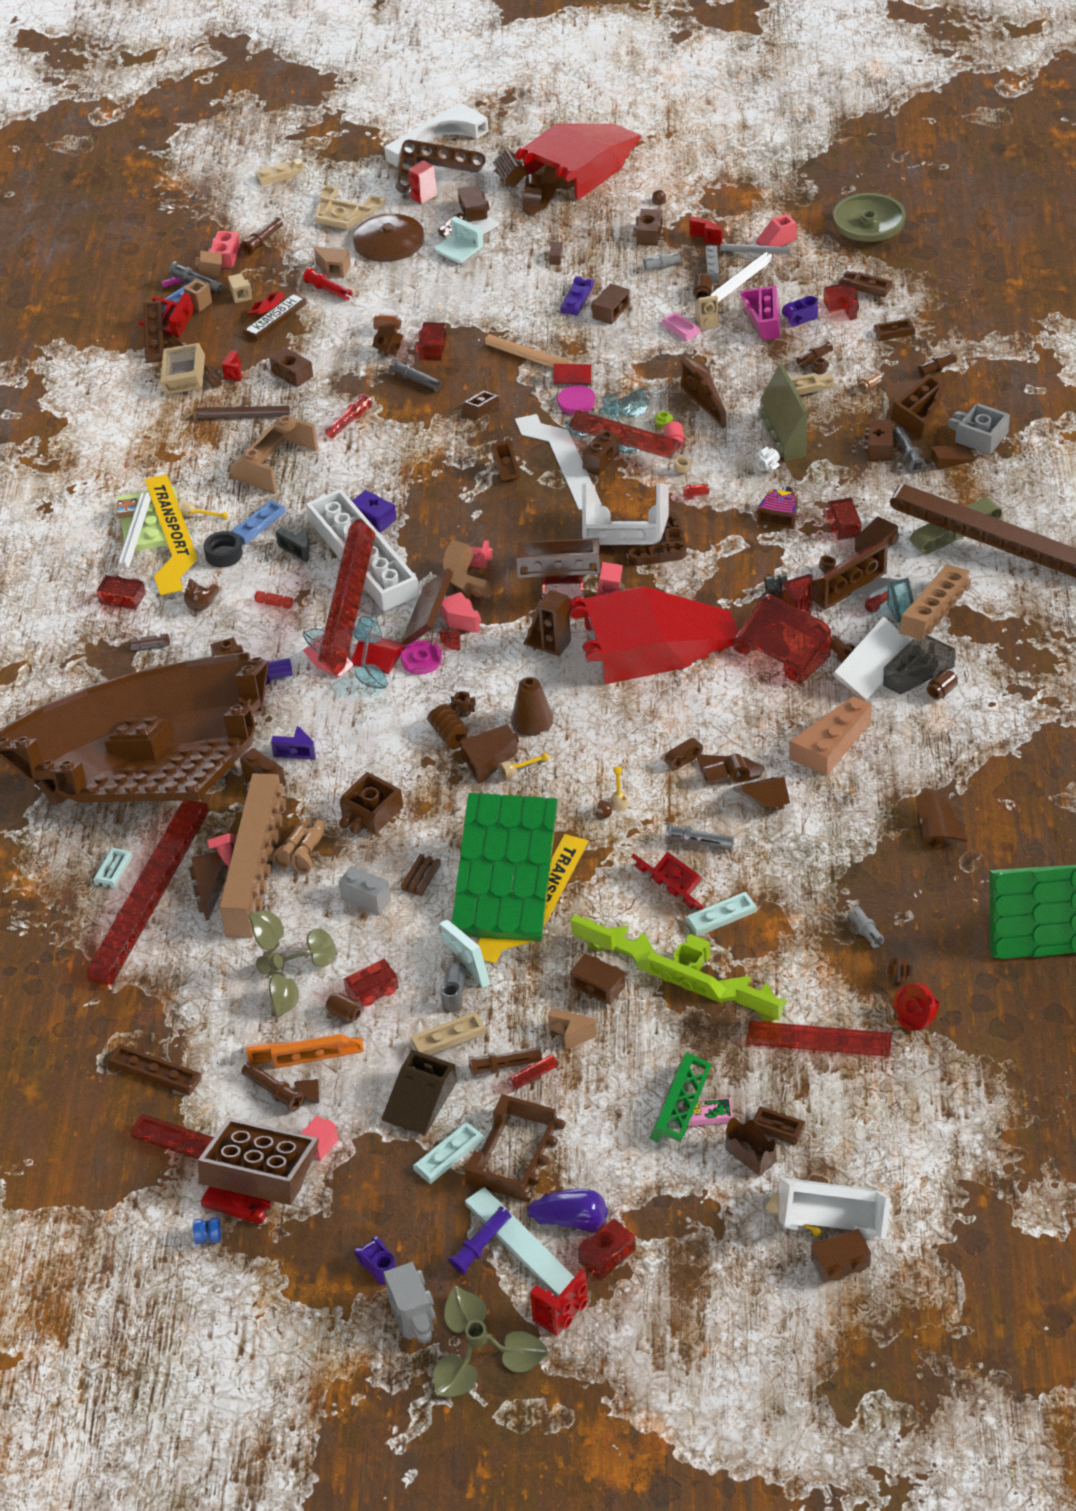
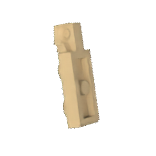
M297 159L292 162L280 163L273 167L262 168L255 171V175L260 185L263 186L293 178L294 174L304 171V165L301 159Z
M812 373L790 378L799 395L834 387V378L831 373L826 375Z

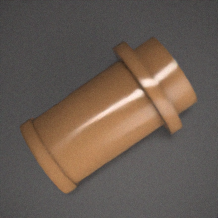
M874 372L869 377L862 378L858 384L859 390L863 393L870 392L874 386L882 382L880 380L882 379L881 375Z

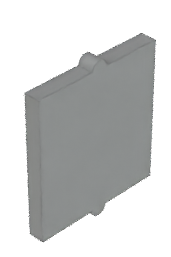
M879 577L854 590L851 594L860 598H873L899 584V580L891 579V577Z

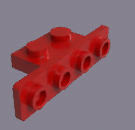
M668 851L654 868L634 853L631 855V858L636 861L634 866L642 873L646 871L651 873L650 878L658 885H661L662 882L667 885L666 890L674 897H677L678 894L683 897L682 902L690 909L696 907L702 910L704 908L696 899L689 895L701 881L702 877Z

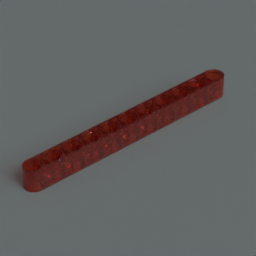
M361 518L354 521L348 530L318 656V662L333 676L341 673L347 663L375 539V532Z
M197 800L182 801L89 964L87 970L88 981L109 986L114 983L206 819L208 813V804L206 802Z

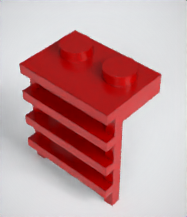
M183 293L179 302L153 296L152 301H162V307L164 304L167 305L163 311V325L173 307H175L168 319V325L163 327V332L166 335L173 334L176 338H179L194 312L190 294ZM139 320L138 325L144 326V321Z

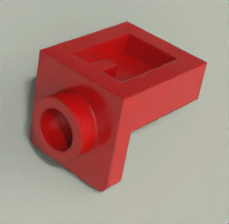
M236 351L229 352L222 363L224 379L240 382L242 380L241 361Z

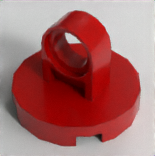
M909 983L906 986L900 987L896 992L893 1009H897L899 1018L896 1019L903 1028L910 1031L922 1030L931 1025L937 1014L940 1002L934 998L931 990L925 985Z

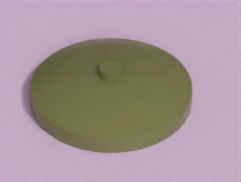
M862 193L849 196L836 205L833 211V224L838 232L850 239L865 242L881 241L895 236L903 229L906 213L901 203L892 197L877 193Z

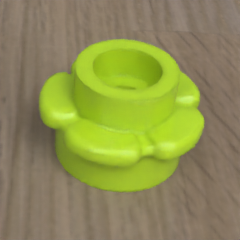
M666 411L659 412L654 417L656 426L663 429L667 423L672 422L673 416Z

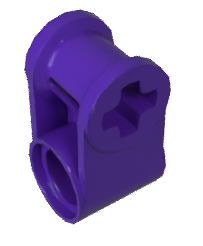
M805 296L802 299L789 302L783 306L782 315L789 319V323L792 326H798L815 320L818 317V299L814 296Z
M374 1236L368 1244L361 1248H355L354 1254L361 1266L367 1269L378 1283L386 1285L384 1271L396 1268L395 1259L377 1236Z

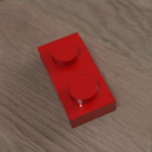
M554 364V384H591V364Z

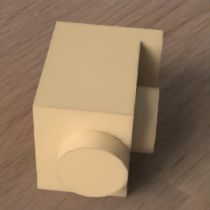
M242 273L228 276L230 292L235 303L253 299L250 283L248 280H244Z

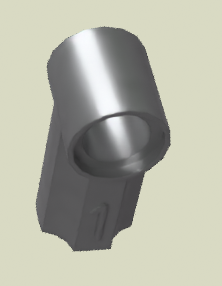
M451 964V966L446 968L444 982L440 987L442 1007L448 1012L458 1011L463 1005L462 995L467 970L460 964Z

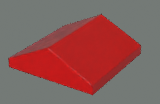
M368 634L358 641L351 662L355 666L389 674L400 658L401 652L405 650L406 644Z

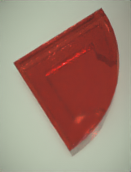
M460 631L439 632L440 641L445 647L452 650H461Z

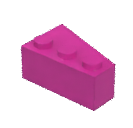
M776 285L739 291L743 309L762 340L781 338L780 302Z

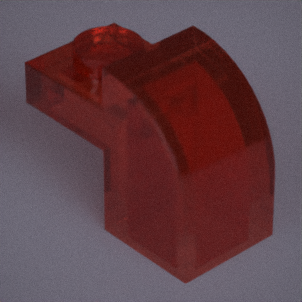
M845 284L824 287L823 302L829 313L844 310L849 320L857 319V311H859L858 291L854 287Z

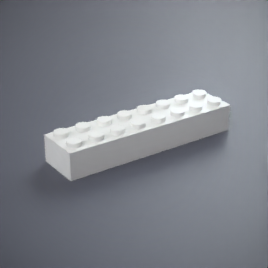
M342 489L306 503L308 519L311 525L383 612L419 597L417 577Z

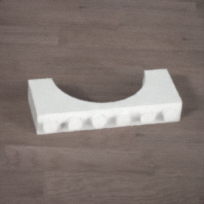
M459 102L384 147L386 162L398 167L401 146L408 139L428 142L445 135H465L478 139L489 132L488 118ZM404 148L407 152H412V149ZM402 164L405 169L410 168L408 164Z

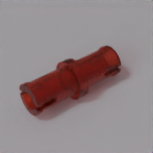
M551 1053L536 1063L531 1062L527 1064V1068L510 1076V1080L515 1089L518 1090L533 1080H540L542 1075L559 1066L558 1062Z

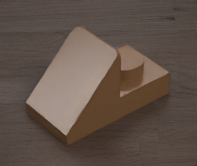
M550 1009L548 1014L549 1030L565 1034V1049H570L596 1037V1019Z

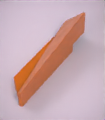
M342 1034L303 1041L246 1045L248 1061L254 1065L273 1062L274 1069L364 1052L362 1037L350 1038Z

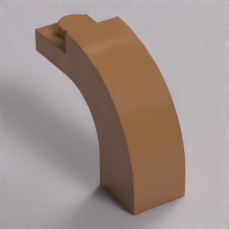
M451 540L443 558L444 571L449 568L453 572L450 581L451 586L456 593L462 592L466 599H470L472 594L479 598L485 597L490 599L493 591L488 581L467 575V569L475 556L469 544Z

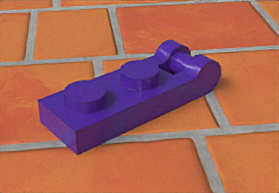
M575 276L573 285L560 306V312L578 316L593 289L594 279L587 278L586 280Z

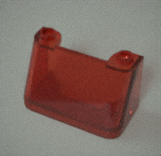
M766 594L758 601L735 636L733 649L744 655L749 654L752 651V647L784 663L786 677L802 684L831 656V629L822 620L772 595Z

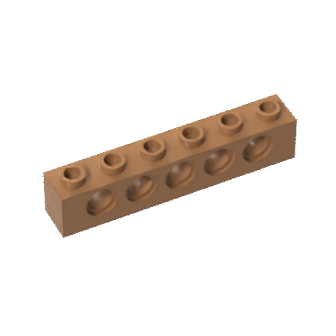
M946 564L902 614L899 634L922 641L928 634H932L934 627L940 624L943 616L946 617L949 609L954 608L956 601L960 600L963 593L969 590L971 585V579H969L970 571Z

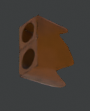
M734 1117L729 1120L726 1128L725 1149L758 1176H761L777 1162L776 1141L774 1139L768 1141L764 1132L753 1120H749L745 1124H741ZM739 1142H747L751 1150L749 1152L745 1151ZM756 1156H763L760 1167Z

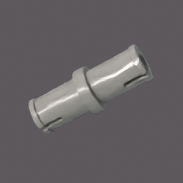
M679 252L666 255L662 253L656 257L643 259L645 270L657 267L665 268L667 265L681 263Z
M860 907L853 908L857 916L850 911L849 918L856 924L858 932L866 937L873 948L879 947L880 945L875 939H878L883 944L884 937L875 928V922L872 919H868Z

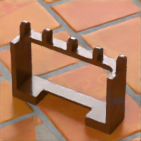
M502 1094L493 1111L494 1125L481 1152L474 1150L465 1168L466 1183L478 1188L485 1187L489 1191L530 1202L532 1195L526 1192L529 1183H539L540 1177L534 1174L538 1164H548L549 1158L543 1155L547 1145H557L558 1139L552 1136L555 1128L564 1129L566 1122L557 1118L556 1109ZM510 1115L548 1125L522 1182L484 1171Z

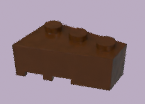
M549 589L537 605L532 624L527 632L528 635L523 643L524 645L560 657L571 642L568 595Z

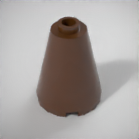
M526 677L519 682L511 715L512 726L516 728L519 734L526 736L540 735L541 731L545 729L548 731L553 725V712L539 680L534 677Z

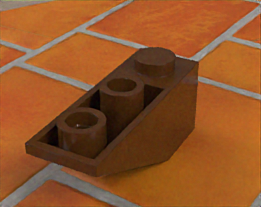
M218 852L191 857L193 866L189 867L191 880L196 879V883H192L195 897L200 896V899L196 900L199 913L204 912L206 921L210 919L224 884Z

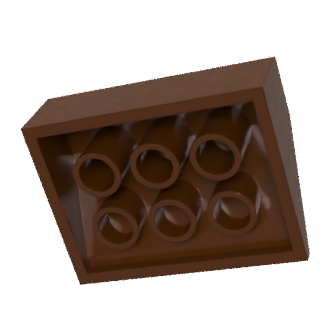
M228 1118L198 1159L199 1184L291 1205L301 1190L319 1138Z

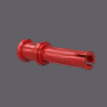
M311 267L304 271L303 282L311 283L317 289H325L346 301L350 300V297L346 296V294L352 297V290L327 279L325 274H319Z

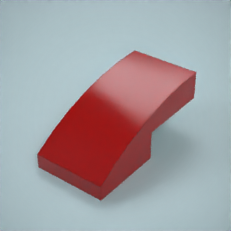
M691 216L689 220L691 236L703 237L706 243L717 245L723 243V229L708 220Z
M281 291L270 293L266 299L256 301L247 315L253 316L271 310L282 301L285 295Z

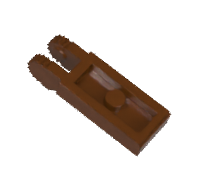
M846 271L843 274V278L841 277L838 282L842 288L848 290L852 288L881 297H886L893 287V282L890 280L853 271Z

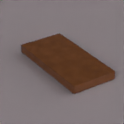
M449 568L423 586L401 641L406 646L433 628L453 576V572Z

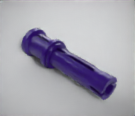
M499 1206L498 1210L472 1239L465 1240L462 1243L463 1247L456 1255L449 1257L448 1261L456 1271L463 1275L468 1272L467 1268L471 1263L482 1256V1249L504 1224L512 1218L509 1211Z

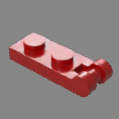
M208 1186L200 1201L201 1206L257 1224L264 1222L266 1211L270 1210L274 1201Z

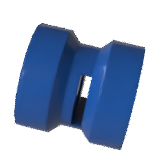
M219 1217L211 1218L209 1221H203L202 1219L193 1220L195 1245L203 1244L205 1241H211L212 1243L221 1242Z

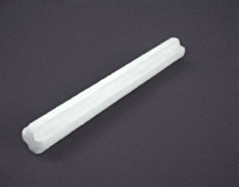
M765 252L709 296L717 295L719 302L772 261V254Z
M147 492L140 494L118 561L122 569L129 568L151 500Z

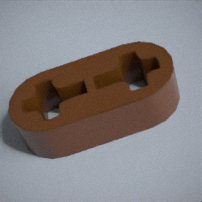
M690 738L671 749L666 754L664 761L670 768L677 770L695 760L697 754H701L704 747L697 739Z

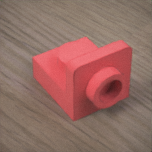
M484 540L482 548L470 547L475 556L469 567L486 568L488 560L492 559V548H489V541Z

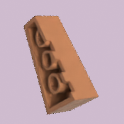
M852 696L790 740L789 759L827 776L871 723L872 704Z

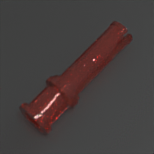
M360 394L358 400L349 404L347 411L325 429L327 436L332 439L335 438L354 419L362 417V413L373 406L371 399L365 394Z

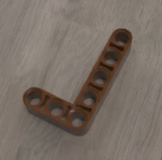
M408 139L403 142L399 152L395 188L400 193H407L410 190L408 182L409 169H405L402 164H408L411 168L414 167L416 162L426 161L435 166L478 173L482 170L486 158L482 153ZM408 147L412 149V152H407L404 148ZM422 151H427L429 155H424ZM439 154H444L446 159L441 158ZM456 157H461L463 162H459ZM473 160H478L480 165L474 164ZM404 180L408 183V185L404 186L401 184L400 181Z

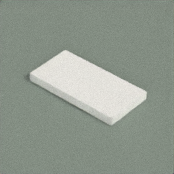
M883 617L832 675L859 699L866 701L915 644L905 635L899 634V630Z

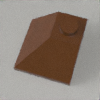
M772 777L733 786L735 792L764 808H771L772 811L785 809L784 805L790 803L785 777Z

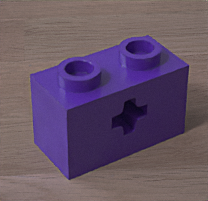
M364 490L352 500L355 506L380 533L397 520L395 505L378 497L376 494Z

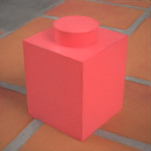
M317 1115L300 1133L319 1138L313 1157L320 1161L338 1142L335 1124Z

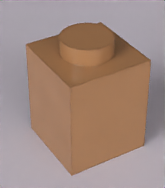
M200 250L199 257L195 258L194 263L197 273L209 278L219 279L222 254Z
M195 279L184 287V293L191 296L193 309L200 312L212 303L208 284Z

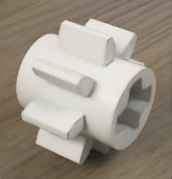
M765 447L756 453L759 457L756 459V465L760 470H767L769 473L779 466L777 461L780 459V456L775 449Z

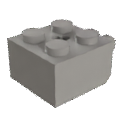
M978 403L968 413L956 411L953 414V418L947 421L949 428L956 431V443L991 454L1009 432L1010 414Z
M413 1262L384 1271L388 1301L403 1337L408 1339L416 1337L419 1342L424 1344L432 1340V1331H434L432 1320H435L436 1316L432 1307L434 1302L431 1293L424 1288L425 1280L421 1270L416 1271Z

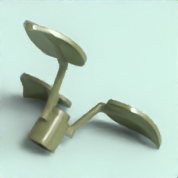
M257 911L248 914V917L251 921L257 944L262 949L268 951L264 952L263 956L257 959L256 967L261 974L272 976L269 981L271 1003L276 1017H281L293 1009L299 1000V991L295 981L291 978L286 979L285 973L278 972L283 966L284 961L311 954V959L315 966L325 967L334 960L336 946L332 937L325 930L314 929L307 936L309 950L286 957L272 953L280 945L278 940L284 935L283 925L280 919L273 913Z
M454 1286L446 1302L445 1321L453 1332L463 1333L465 1331L468 1341L467 1352L464 1361L458 1355H448L437 1362L433 1373L435 1394L440 1397L453 1398L461 1396L473 1388L477 1381L478 1373L475 1367L468 1364L472 1348H480L487 1341H490L498 1350L504 1352L502 1356L503 1364L514 1373H525L535 1368L548 1355V1350L541 1340L523 1331L509 1333L505 1337V1347L500 1345L491 1334H487L486 1326L483 1323L486 1318L487 1308L483 1300L475 1294Z

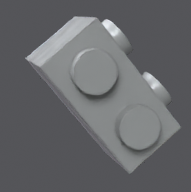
M350 866L339 880L341 899L376 914H380L391 900L389 882L382 877L369 874L365 870Z

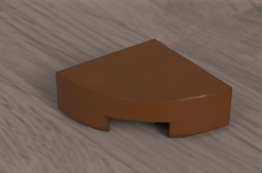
M318 1079L294 1081L296 1092H302L304 1099H307L310 1103H320Z

